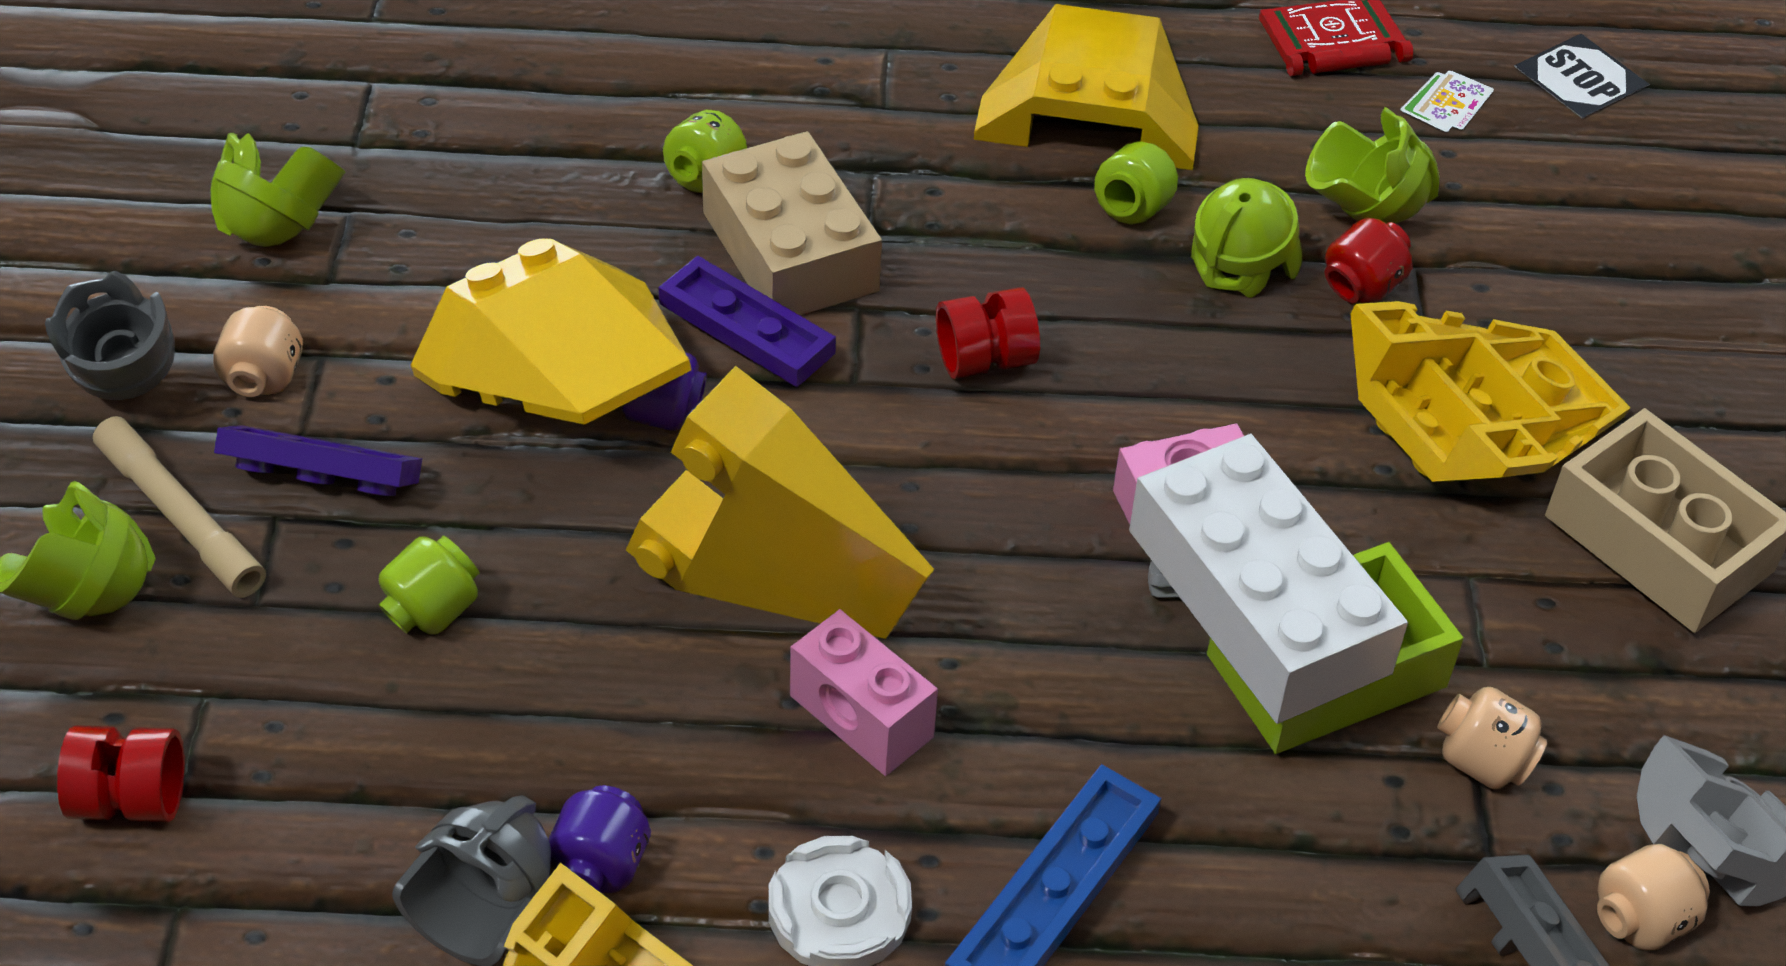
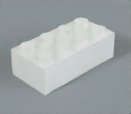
M1252 434L1137 478L1129 527L1130 533L1276 724L1393 674L1408 621Z

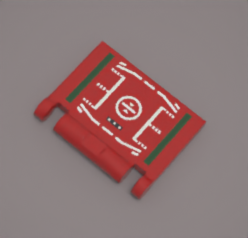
M1336 0L1262 9L1259 13V20L1286 64L1289 76L1302 75L1304 69L1303 61L1306 60L1312 73L1389 64L1392 49L1395 50V55L1399 62H1407L1413 59L1414 52L1411 41L1404 38L1380 0Z

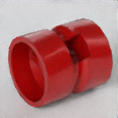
M1024 287L990 292L987 294L984 303H980L975 296L940 301L938 303L935 316L938 345L943 363L951 378L956 379L987 373L992 362H995L1000 369H1009L1035 364L1038 361L1040 354L1038 319L1030 295Z
M75 725L69 728L63 740L57 770L58 800L63 816L68 819L109 820L115 815L117 810H121L124 817L129 821H172L179 809L184 784L185 756L180 732L174 728L136 727L130 731L126 738H123L120 731L113 726Z

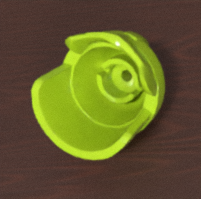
M1384 107L1381 113V124L1385 135L1375 142L1344 122L1332 123L1320 136L1311 151L1306 165L1305 176L1309 186L1338 204L1350 217L1356 221L1368 217L1379 219L1385 223L1393 222L1396 224L1413 217L1426 203L1438 197L1440 176L1436 159L1427 144L1417 137L1403 117L1396 116L1394 112Z
M228 133L210 188L211 212L217 229L228 236L234 234L256 246L268 247L282 244L297 236L303 229L310 230L319 215V209L346 172L310 147H300L270 183L260 177L261 160L253 137L248 133L242 139H238L237 134Z
M1253 178L1235 179L1211 192L1203 200L1197 211L1191 258L1194 260L1196 268L1206 286L1215 289L1237 290L1246 297L1252 298L1259 294L1266 286L1271 270L1281 264L1286 276L1295 279L1302 265V248L1299 239V219L1293 200L1279 187ZM1221 271L1240 276L1235 278L1226 277Z
M76 481L70 483L59 504L43 506V521L49 533L44 534L36 541L28 557L14 553H7L0 557L1 594L46 607L50 612L71 620H78L83 616L112 613L129 604L142 588L146 574L151 571L156 559L147 537L126 512L110 502L99 499L87 487ZM79 504L85 514L81 520L73 511L74 506Z

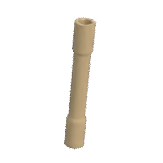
M115 416L104 420L97 426L93 433L94 444L126 478L133 480L200 553L203 563L226 588L238 598L247 597L255 593L265 581V569L231 533L225 532L160 463L156 458L154 450L122 417Z

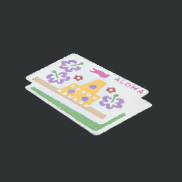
M1448 71L1446 74L1437 72L1400 110L1443 132H1448L1451 127L1463 130L1494 89L1453 71Z

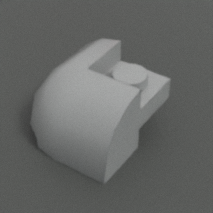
M1664 735L1655 745L1641 770L1637 792L1640 821L1653 845L1663 844L1688 854L1701 869L1713 876L1740 906H1761L1784 898L1786 896V805L1770 791H1765L1760 796L1738 779L1725 776L1723 772L1729 766L1725 759L1702 748Z

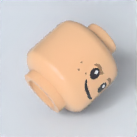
M270 306L246 307L234 312L225 323L213 351V367L218 377L234 392L242 396L256 397L260 394H277L282 392L292 380L302 354L303 338L291 319L277 308Z
M1493 687L1481 688L1470 699L1458 694L1445 710L1437 726L1439 730L1447 734L1442 749L1444 759L1492 789H1500L1509 782L1517 786L1521 785L1539 762L1547 745V740L1540 736L1542 723L1540 717L1534 711Z
M1663 844L1647 845L1610 864L1600 874L1597 890L1599 897L1597 912L1603 926L1614 937L1624 938L1628 943L1640 950H1658L1693 931L1705 920L1708 906L1707 900L1710 893L1709 883L1704 871L1688 854Z

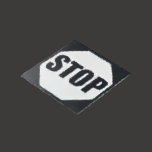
M1583 34L1576 35L1514 65L1581 118L1650 85Z

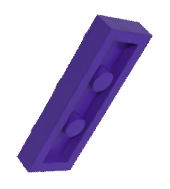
M696 256L659 286L660 305L796 387L802 384L836 353V336L700 256Z
M243 425L219 427L217 429L214 453L236 457L235 467L238 469L274 473L275 464L297 468L296 479L302 481L335 484L336 476L358 479L357 490L387 496L396 495L397 487L419 483L423 459Z

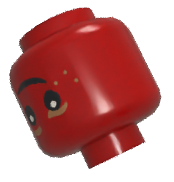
M1368 217L1359 220L1329 245L1325 254L1327 266L1324 271L1325 278L1333 291L1347 302H1380L1410 275L1413 268L1412 255L1409 250L1411 248V241L1406 232L1393 222L1385 223L1379 219Z

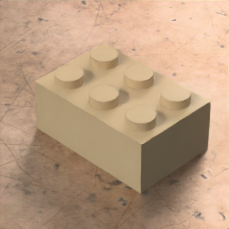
M808 131L702 161L703 213L749 286L798 315H804L880 291L882 239Z
M1646 408L1639 411L1562 466L1545 513L1548 519L1693 633L1699 631L1775 572L1786 549V512Z

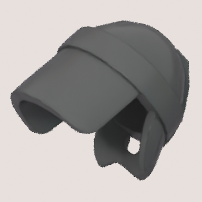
M117 271L110 272L103 279L88 280L68 285L61 295L52 317L47 318L45 321L49 340L59 355L67 374L82 390L98 398L125 400L143 395L156 387L165 378L174 361V335L160 294L156 291L150 296V300L143 297L134 282L126 275ZM100 292L107 293L87 300L88 297L92 294ZM72 308H76L66 320L69 311Z
M520 795L512 797L506 802L488 801L469 807L456 808L441 819L431 832L415 846L422 853L396 883L392 897L404 918L434 946L456 959L477 966H492L506 953L507 949L504 947L512 924L550 877L551 846L542 824L534 816L536 803Z

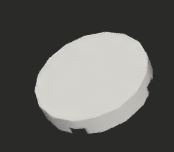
M823 836L797 846L786 856V863L779 868L777 874L776 871L774 872L769 883V924L779 945L800 963L808 966H872L882 962L902 943L911 921V883L900 862L886 850L884 856L878 850L869 848V841L854 836Z

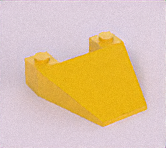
M737 366L686 417L671 453L683 462L687 470L640 518L626 548V551L635 557L638 565L647 574L663 579L675 590L819 624L841 609L871 635L884 639L895 628L934 571V568L795 412ZM700 480L708 481L709 483H711L718 490L725 494L724 498H722L720 495H718L716 492H714L711 488H709Z

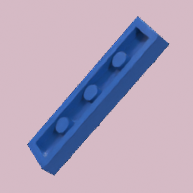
M1101 764L948 958L945 966H1044L1156 818L1162 798Z

